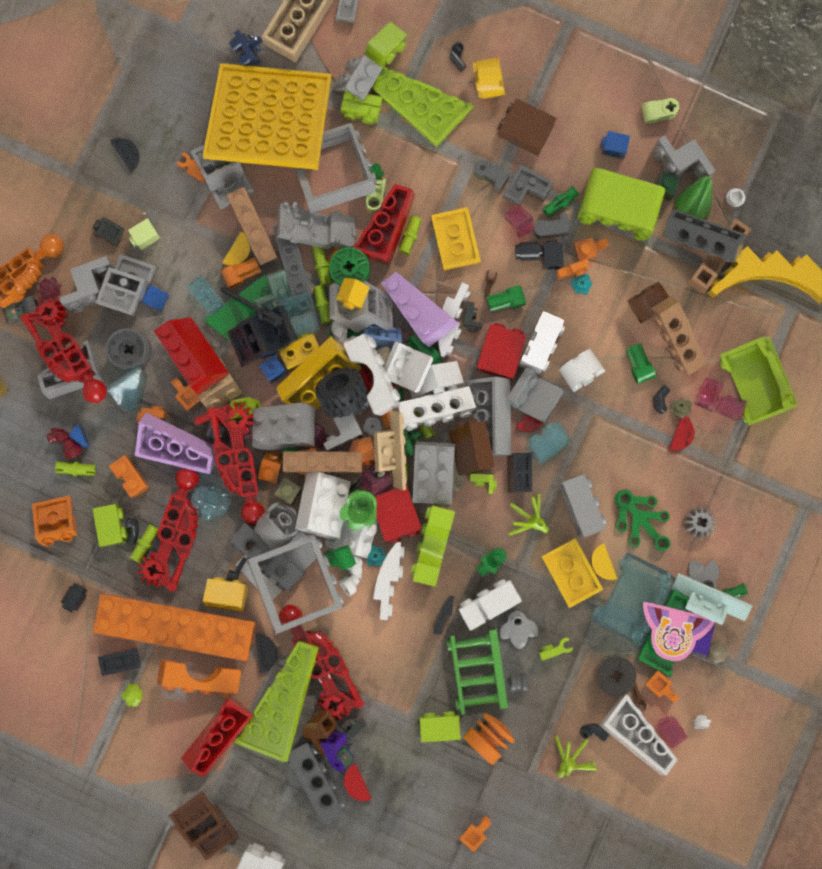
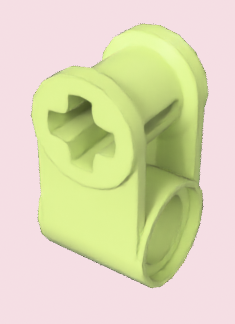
M674 98L643 103L641 108L644 123L654 124L673 119L679 110L678 101ZM667 106H669L670 109H673V111L670 112L669 109H666Z
M384 178L383 180H377V184H374L376 192L366 195V210L370 215L377 213L384 200L386 179ZM374 201L379 203L378 207L375 208L369 204Z

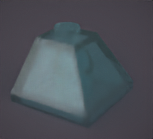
M137 367L107 386V391L125 412L127 410L129 412L133 411L139 406L138 403L142 401L148 375L140 367Z

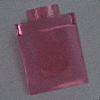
M515 206L504 213L505 220L516 229L519 238L534 230L533 217L522 206Z

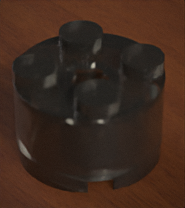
M609 655L597 664L594 678L599 688L607 694L622 696L634 688L636 670L629 660L621 656ZM614 671L619 673L617 680L611 677Z

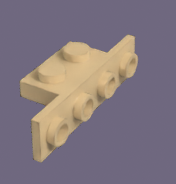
M392 410L390 411L391 430L373 432L375 471L392 470L393 487L406 490V456L404 454L405 437L403 431L405 420L403 413Z

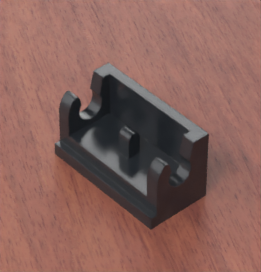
M511 453V455L507 456L508 493L532 492V453Z

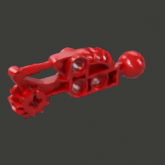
M50 298L47 303L41 300L42 305L36 306L34 312L22 314L20 320L35 339V346L51 372L65 382L69 383L74 380L75 382L83 383L82 394L86 401L90 403L102 402L107 395L106 385L103 381L94 379L93 376L96 373L80 345L70 334H64L61 329L66 324L64 319L68 317V314L65 312L66 308L57 299L53 301ZM33 323L48 330L53 340H41ZM68 343H71L69 347L65 348ZM54 352V355L48 358L49 355ZM80 358L78 362L74 363L75 359Z
M234 401V409L229 404H226L223 409L210 407L208 415L210 416L211 428L214 434L215 442L213 448L217 470L220 471L219 478H222L223 486L229 488V492H236L237 495L244 496L245 504L241 509L242 520L249 525H256L258 519L264 514L265 509L256 499V494L259 491L253 453L248 447H244L243 434L249 432L246 424L253 425V421L247 418H253L254 414H247L251 407L249 406L244 410V402L238 408L237 401ZM235 413L243 416L240 423L232 419V417H235ZM218 418L230 431L232 448L220 441ZM245 451L249 454V459L242 461L239 459L238 454ZM222 454L228 455L230 462L227 464L221 463L219 456ZM248 470L252 473V478L245 480L242 478L241 473Z
M181 468L176 473L175 482L178 489L176 494H171L157 533L158 538L161 540L158 553H150L149 559L143 557L142 559L145 564H138L143 570L138 571L137 574H144L140 580L143 582L148 579V586L154 582L156 587L164 585L170 592L178 589L185 560L189 558L195 543L196 528H199V525H197L199 516L196 512L198 509L191 505L192 502L189 499H186L188 492L199 484L200 477L197 471ZM174 509L179 513V517L175 521L171 520L169 516L170 512ZM165 528H169L172 531V536L169 539L163 536ZM184 534L189 535L191 539L188 545H184L181 542V537ZM173 547H175L180 560L171 579L168 560ZM156 565V569L159 570L160 573L152 574V570H150V567H154Z
M291 604L281 608L278 615L281 625L303 617L300 608ZM301 625L291 628L290 630L294 636L291 640L294 647L299 641L319 647L314 664L320 665L322 672L318 675L312 672L311 678L319 679L324 689L319 694V697L325 702L320 701L317 703L318 706H324L320 710H329L334 720L335 715H337L339 720H342L341 713L349 715L351 708H362L364 700L361 698L356 686L353 685L349 676V669L338 648L334 647V642L327 638L328 635L322 634L320 630L312 632V630L304 631ZM332 655L337 656L340 660L336 666H332L329 663V657ZM330 673L344 678L352 698L337 689ZM331 700L340 702L337 705V709L329 707Z

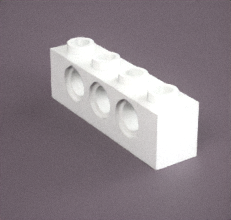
M468 386L399 402L401 406L395 408L394 411L403 413L405 420L403 430L412 431L421 425L429 427L438 421L445 423L452 421L455 417H469L475 410L476 405ZM449 403H454L457 409L452 408ZM431 407H436L439 413L433 412ZM413 411L419 412L421 417H416Z

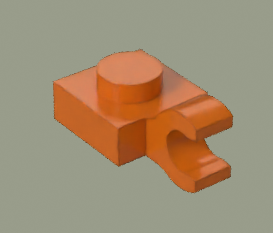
M593 238L574 242L578 261L597 257L596 251L607 249L609 246L607 238L595 243Z
M177 377L171 381L172 385L179 392L175 397L186 411H189L201 401L190 385L185 387Z
M659 670L645 683L659 698L664 694L673 703L679 699L669 688L673 683Z
M485 815L477 827L471 823L459 837V840L475 852L487 838L484 831L492 824L491 820Z

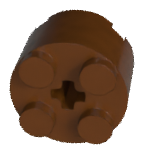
M658 281L642 290L640 294L627 300L641 324L654 316L651 308L667 299L669 295Z

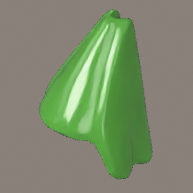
M704 176L688 186L674 202L677 210L701 219H707L712 206V179Z
M356 490L352 492L346 499V504L340 509L341 520H348L347 526L352 530H360L363 526H372L376 522L377 516L376 498L368 491Z

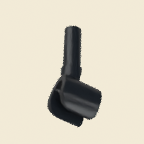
M243 557L235 571H228L227 580H238L240 571L247 561L246 558Z

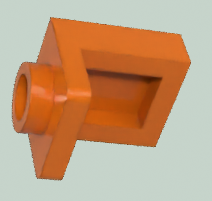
M151 406V409L142 408L141 412H138L137 423H139L145 413H149L161 420H167L168 413L163 411V407Z
M267 451L262 459L258 479L277 484L283 456L275 451Z

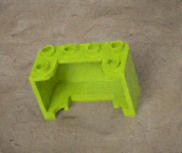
M593 168L588 177L576 219L585 225H591L596 220L601 221L600 223L607 226L613 224L619 226V229L624 231L632 230V234L637 240H649L655 229L665 188L608 170Z

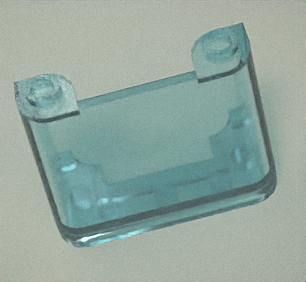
M627 552L619 562L622 574L606 605L595 608L592 614V622L641 647L651 630L644 614L643 602L664 606L672 591L675 577L668 571Z

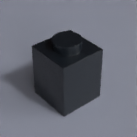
M557 240L546 241L542 246L543 270L562 269L564 266L563 243H558Z

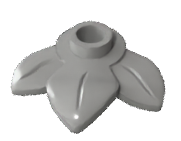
M712 560L704 566L697 561H690L688 567L690 576L687 577L702 584L707 582L709 587L716 589L717 584L715 581L719 577L717 563Z
M513 611L509 614L507 622L500 627L499 633L501 639L510 638L512 644L516 648L521 649L525 646L528 637L538 636V628L535 622L527 619L523 612ZM517 618L521 619V622L518 624L514 623Z

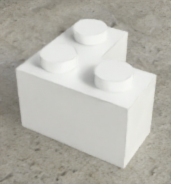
M457 361L431 365L419 392L416 393L410 390L412 399L429 396L432 393H442L445 389L446 391L458 389L457 385L464 383Z
M257 843L249 844L237 869H281L285 859L277 852L272 851L269 853L265 851L264 847Z

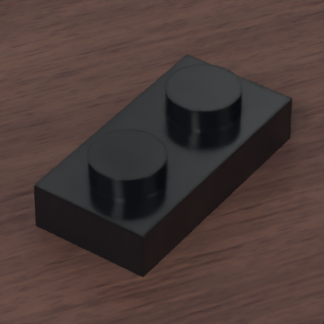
M138 648L98 657L102 676L141 667Z

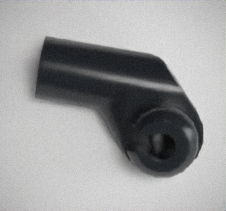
M457 42L452 46L449 58L461 72L467 65L461 59L464 46L462 43Z
M665 385L658 390L652 399L654 410L659 414H664L667 411L664 398L671 390Z
M128 517L125 521V527L130 528L126 543L136 545L139 535L138 520Z

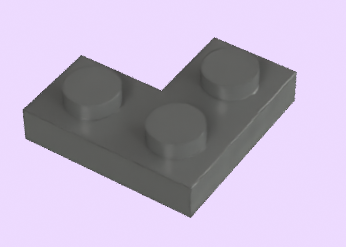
M520 165L502 198L518 207L527 191L544 200L554 182Z

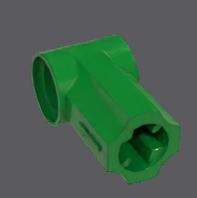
M521 285L508 288L501 293L486 296L490 313L507 308L515 309L527 304Z
M414 334L407 340L408 345L412 349L433 358L431 365L439 364L443 361L437 350L424 344L417 334Z
M641 343L625 349L632 366L633 377L637 384L656 378L654 367L648 361Z
M349 545L324 552V556L329 561L330 568L339 567L340 570H345L356 565Z

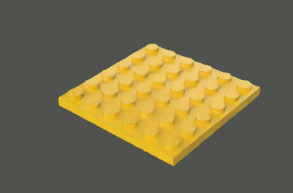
M220 63L203 150V159L318 170L332 74Z

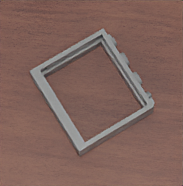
M352 123L325 131L321 150L351 140L365 180L313 197L304 168H295L310 213L376 192L374 184H377L375 174L369 171V169H372L369 158L365 159L364 157L366 154L363 143L359 144V140H361L358 130L354 131Z
M314 534L247 560L275 634L343 608L341 605L344 603L340 592L337 593L335 585H337L336 579L333 574H329L327 568L330 567L329 561L326 556L322 555L320 550L323 548L319 537L316 538ZM310 543L334 605L281 625L258 562Z

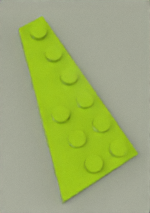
M385 66L382 67L381 72L371 87L375 94L382 97L384 102L436 148L474 108V105L469 102H463L455 96L447 95L439 89L418 80L410 79L402 73H396L387 69Z

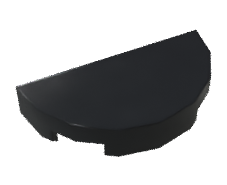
M124 138L110 140L130 172L136 169L140 155L136 145L131 140Z
M255 634L259 670L262 673L268 671L274 665L278 651L271 638L263 634Z

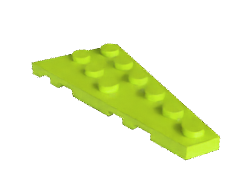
M302 641L296 644L287 658L285 666L275 677L276 680L273 685L268 688L254 710L253 717L243 728L244 730L241 735L235 740V744L282 762L288 761L319 647Z

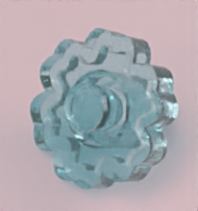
M200 486L192 494L191 503L194 508H199V516L202 519L210 521L217 515L220 516L227 513L231 499L220 488Z

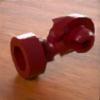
M51 428V433L46 436L50 444L54 442L63 444L62 453L65 459L74 458L83 452L81 445L74 442L73 439L71 440L69 433L64 429Z

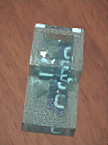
M202 275L187 286L210 316H213L226 305Z

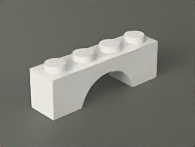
M362 334L343 344L351 362L366 364L373 373L374 385L367 399L374 414L381 416L401 406L399 403V393L396 389H393L391 385L392 378L388 372H385L383 367L385 364L384 360L376 352L375 348L377 345L375 340L368 335Z

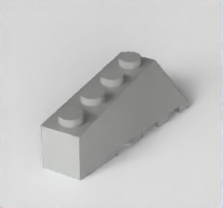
M489 377L467 380V385L471 387L476 405L475 414H473L474 419H477V422L485 421L493 456L511 455V404L507 399L510 394V379Z

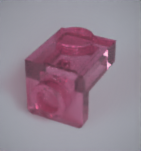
M705 378L699 388L694 405L712 412L724 385L716 380Z

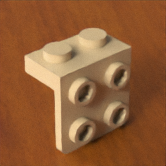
M229 374L198 395L206 409L209 410L210 407H222L241 395L242 391Z

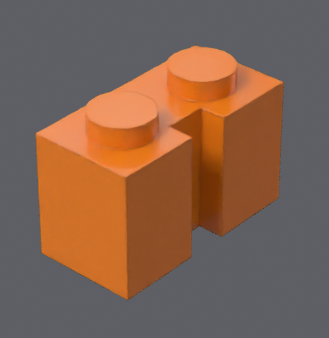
M123 455L109 465L117 479L125 480L122 486L130 498L135 499L150 489V486L129 456Z

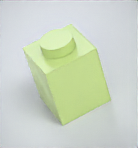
M148 218L128 230L131 234L128 237L134 247L138 245L141 250L161 239Z

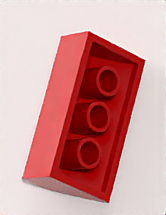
M191 317L168 320L154 330V333L197 395H200L230 374Z

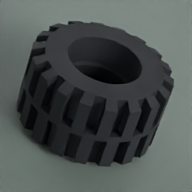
M341 368L330 372L318 382L315 388V394L324 412L332 418L350 416L361 409L368 401V389L360 372L353 368Z

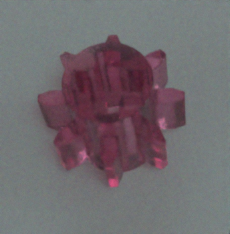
M53 276L50 280L44 277V280L38 283L39 290L37 293L42 295V298L46 301L49 298L56 300V297L62 294L60 292L62 284L57 282V279Z

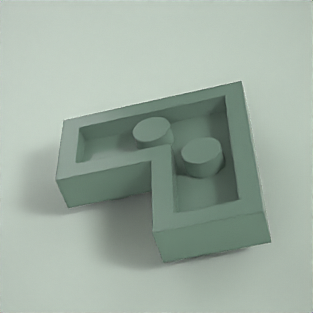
M279 270L265 276L271 294L254 300L256 306L260 308L268 306L271 310L279 305H284L286 310L296 306L285 270Z

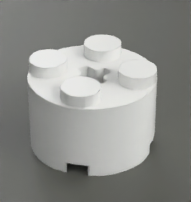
M588 349L563 365L559 371L572 391L576 392L583 385L585 387L593 382V378L603 374L605 369L591 349Z

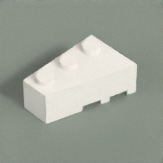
M543 311L519 366L525 369L529 367L538 375L542 371H546L550 362L547 360L549 354H553L558 345L555 343L557 336L561 337L565 329L562 326L564 320Z

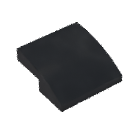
M449 595L442 604L436 617L434 634L442 635L444 615L452 616L454 596Z

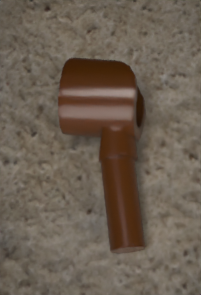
M489 270L487 271L485 276L487 286L484 297L489 296L492 283L497 279V272L494 278H490L488 276Z
M632 684L636 696L635 706L639 709L638 705L641 704L646 711L647 701L641 698L637 684Z

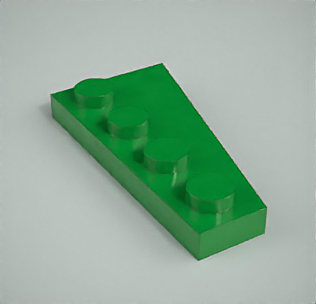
M266 273L238 295L254 304V300L271 294L265 277L268 274ZM232 298L206 317L204 321L231 342L227 332L248 317L256 316L258 313Z
M672 590L664 606L688 612L685 608L689 598ZM651 629L636 658L671 677L674 661L664 659L655 652L652 645Z

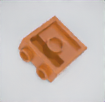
M70 495L32 504L35 539L39 544L51 546L54 544V541L62 540L68 542L73 540V537L78 536L77 523Z

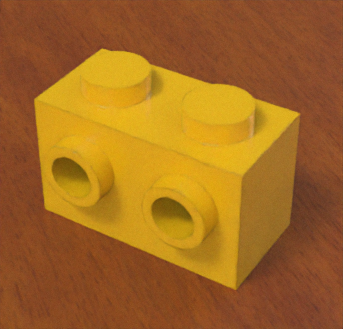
M309 333L302 334L298 337V341L280 352L289 372L294 371L319 348L313 333L310 335Z
M219 577L207 579L203 603L207 607L243 612L248 588L244 582L239 580L228 582Z

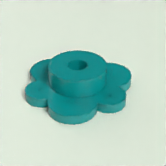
M583 274L581 276L575 275V279L571 280L570 285L575 288V293L587 294L593 283L589 281L590 276L588 274Z
M371 545V551L367 559L369 566L382 565V562L387 557L386 553L383 552V547L377 548L375 545Z

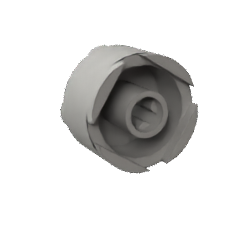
M280 503L272 504L258 519L254 529L261 539L268 544L269 548L273 550L289 544L300 532L295 530L298 513L292 507L279 505Z

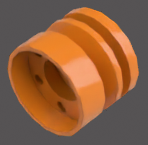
M485 712L482 716L488 723L485 725L478 719L477 723L482 729L477 731L471 727L463 738L485 760L494 765L502 756L497 747L500 745L506 750L509 749L503 742L506 738L512 744L516 740L502 722Z

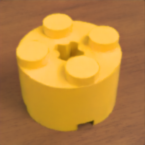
M499 57L474 62L473 69L479 99L505 95Z

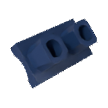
M240 30L234 32L236 37L229 44L235 52L242 48L245 52L238 57L240 63L243 66H248L252 63L259 64L261 61L256 52L261 51L259 46L262 43L261 37H254L250 33L247 38Z

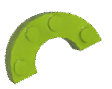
M433 505L432 508H427L425 519H429L428 524H423L421 534L424 535L423 542L419 541L416 551V553H420L417 564L413 563L410 574L414 575L413 581L436 587L455 511Z

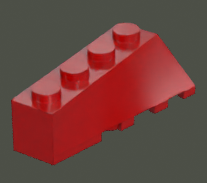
M233 697L226 698L223 706L183 754L181 760L191 772L204 778L253 717L252 713Z

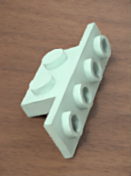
M678 574L672 590L690 597L685 609L721 625L727 614L746 621L752 608L751 604L682 574Z

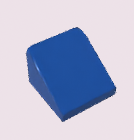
M150 285L142 302L162 312L169 294Z
M77 424L69 435L83 447L89 448L90 444L82 425Z

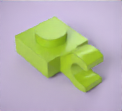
M562 638L558 646L553 647L552 644L541 647L542 651L538 652L540 660L543 661L561 653L571 652L573 650L572 647L565 649L563 646L564 642L569 641V638Z

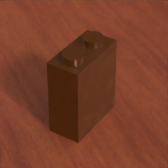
M516 98L514 104L510 103L506 110L508 114L506 119H502L497 129L500 130L498 137L539 156L557 118Z
M469 420L466 423L455 425L456 429L449 431L451 443L455 444V461L459 476L495 467L485 421Z

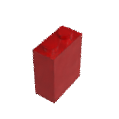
M500 323L490 324L476 370L513 381L527 335L523 334V331L519 329H505V325Z
M407 485L406 490L397 488L374 496L377 501L376 517L385 542L389 541L391 545L400 542V537L408 535V538L419 535V531L422 528Z

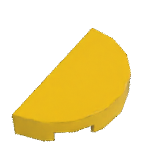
M242 231L223 260V265H238L249 258L251 252L250 243Z
M602 543L595 548L592 554V569L603 579L615 580L617 576L605 544Z

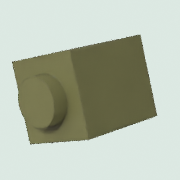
M284 478L275 495L293 505L302 488Z

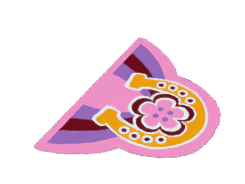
M643 602L644 614L652 629L651 639L653 648L660 657L667 660L680 661L686 658L693 650L696 640L706 635L715 623L698 614Z

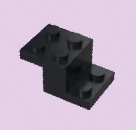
M279 305L271 310L283 318L280 327L278 325L275 327L266 321H261L258 319V315L248 317L227 332L241 367L248 366L259 358L276 355L298 341L284 305Z

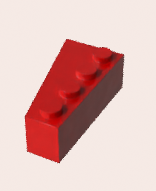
M394 184L381 203V207L373 215L371 222L364 229L360 239L352 248L362 251L367 259L390 266L415 198L413 189Z

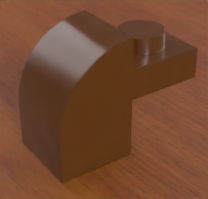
M319 710L303 726V736L305 739L312 740L320 754H325L320 743L324 738H328L338 725L329 710Z

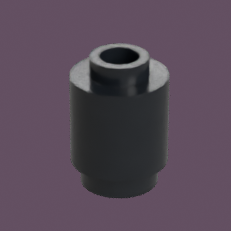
M538 241L515 244L516 260L535 261L539 260V256H543L542 245H539Z
M74 582L72 586H69L60 601L63 603L62 608L71 613L73 610L78 611L87 596L86 592L88 590Z

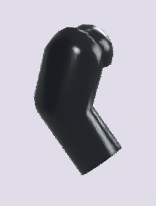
M596 723L586 724L580 729V736L584 739L596 735L604 742L609 736V733Z

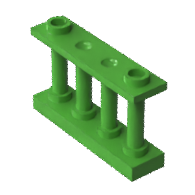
M497 629L488 630V634L485 637L455 641L454 635H450V640H447L448 652L452 651L459 697L455 699L456 710H460L461 715L465 714L464 707L491 703L499 704L500 709L508 708ZM487 645L491 648V654L485 657L457 659V648ZM485 664L493 665L494 673L491 676L460 680L459 668ZM491 683L496 685L497 693H494V695L463 699V687Z

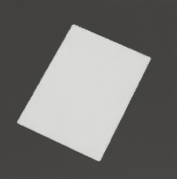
M300 531L292 539L290 543L306 538L307 536L302 531ZM310 543L282 553L302 571L316 559ZM257 544L249 551H255L257 548ZM243 557L235 564L236 566L239 565ZM272 558L266 559L262 562L264 564H269ZM246 561V563L241 569V572L257 588L248 562ZM282 565L277 567V575L283 577L286 574V568ZM262 574L270 597L273 600L282 590L275 585L277 581L273 577L268 579Z

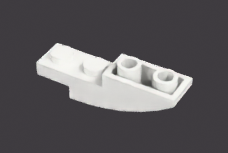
M463 282L455 299L447 296L442 309L453 319H459L463 310L460 306L462 302H467L471 293L468 291L469 285ZM460 323L438 340L439 354L443 360L446 356H450L454 348L451 345L453 339L457 340L461 333Z
M397 542L390 550L377 577L374 599L381 600L380 620H388V616H392L393 604H389V597H393L394 585H390V582L398 581V578L403 576V566H399L400 558H404V547H401V542Z

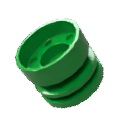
M346 247L338 250L332 256L329 263V272L333 283L341 286L344 278L357 279L360 282L369 281V262L362 251ZM347 265H351V272H348Z

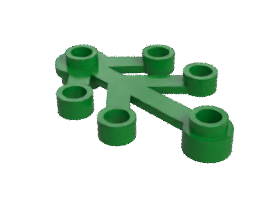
M626 489L618 491L614 498L616 505L620 507L619 520L616 523L617 531L624 532L627 530L626 516L628 509L633 515L631 536L628 538L629 545L636 547L640 544L639 529L641 525L654 540V547L658 551L668 550L670 547L669 538L660 536L647 519L667 522L670 518L667 511L638 510L634 505L645 504L649 508L655 507L657 505L656 497L633 496L632 492ZM621 496L627 497L626 503L621 501ZM649 498L654 500L653 505L648 504ZM661 513L666 514L667 518L665 520L660 518ZM621 522L625 524L623 530L619 529L618 526ZM633 537L637 539V544L635 545L631 543ZM659 540L664 541L665 544L663 547H659Z

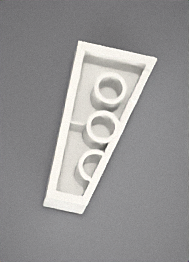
M622 694L599 726L659 775L666 776L676 763L677 758L664 741L660 739L651 724L643 717L638 707L633 704L628 694Z

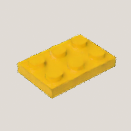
M468 207L431 215L444 271L481 263Z
M576 538L541 556L568 608L603 590Z

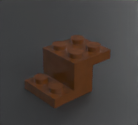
M203 791L168 815L189 847L192 849L196 846L205 860H208L239 837L218 804L213 806Z

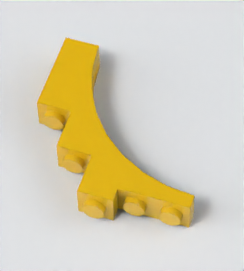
M747 246L741 251L740 256L735 262H729L732 266L723 273L725 277L721 281L717 278L710 285L711 290L708 292L709 296L714 298L720 292L735 284L750 280L767 279L795 286L820 304L822 302V270L807 254L803 258L798 256L789 263L778 251H775L773 254L769 252L760 260Z

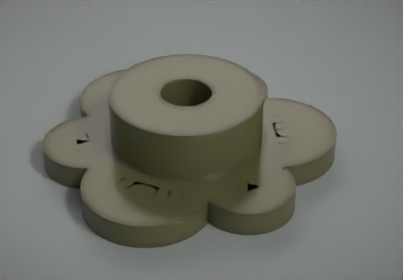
M679 398L678 401L671 402V412L674 415L677 414L679 418H684L686 414H690L692 411V403L689 400L684 401L683 398Z

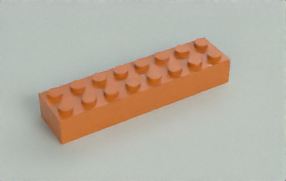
M101 594L93 633L248 661L250 660L257 621L111 594Z

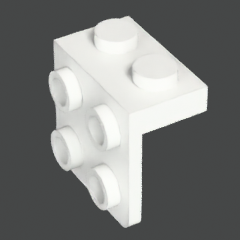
M395 341L384 369L385 372L390 374L393 383L417 393L423 385L433 358Z
M345 520L342 524L340 538L326 539L325 545L327 547L338 549L349 545L353 555L368 558L371 544L377 531L378 521L372 526H363L360 530H352L347 526L348 520Z

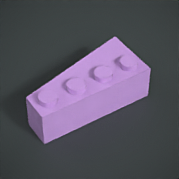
M397 272L381 283L420 340L428 347L459 324Z
M145 413L140 420L135 456L210 474L215 465L212 444L149 413Z

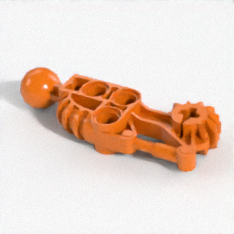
M56 234L45 235L40 241V248L33 252L27 247L0 266V306L2 308L7 307L11 303L20 302L24 298L26 290L28 288L31 289L33 283L38 282L37 278L41 277V269L44 268L40 261L46 256L55 258L61 255L64 250L62 238Z

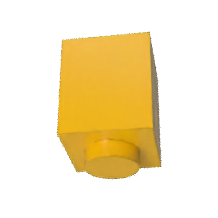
M344 278L336 300L342 302V306L347 309H362L370 287L357 279Z

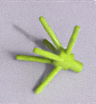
M540 493L537 494L536 501L534 497H531L535 512L533 516H530L515 504L510 503L512 508L529 521L528 523L513 522L514 526L524 527L509 532V536L530 528L536 531L540 530L544 534L548 532L549 528L540 517Z
M555 736L562 758L560 769L556 772L558 777L569 776L575 769L597 770L596 767H591L596 765L595 762L576 765L574 761L588 743V739L583 741L570 758L571 742H567L564 754L559 737Z

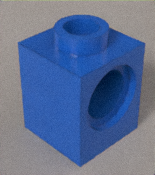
M608 131L606 137L602 136L600 148H603L602 154L624 159L630 135Z
M275 355L259 365L271 384L287 374Z

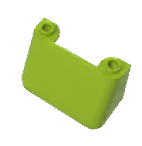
M769 336L758 338L720 354L721 359L719 361L723 370L726 369L728 372H731L745 406L741 415L744 422H748L749 426L798 407L796 397Z

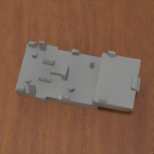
M295 201L290 206H288V202H283V204L279 205L277 219L278 238L290 240L292 243L299 242L324 249H329L331 246L342 249L354 246L356 238L355 218L341 215V211L338 210L335 213L331 212L329 216L316 212L310 213V211L296 206L298 202Z

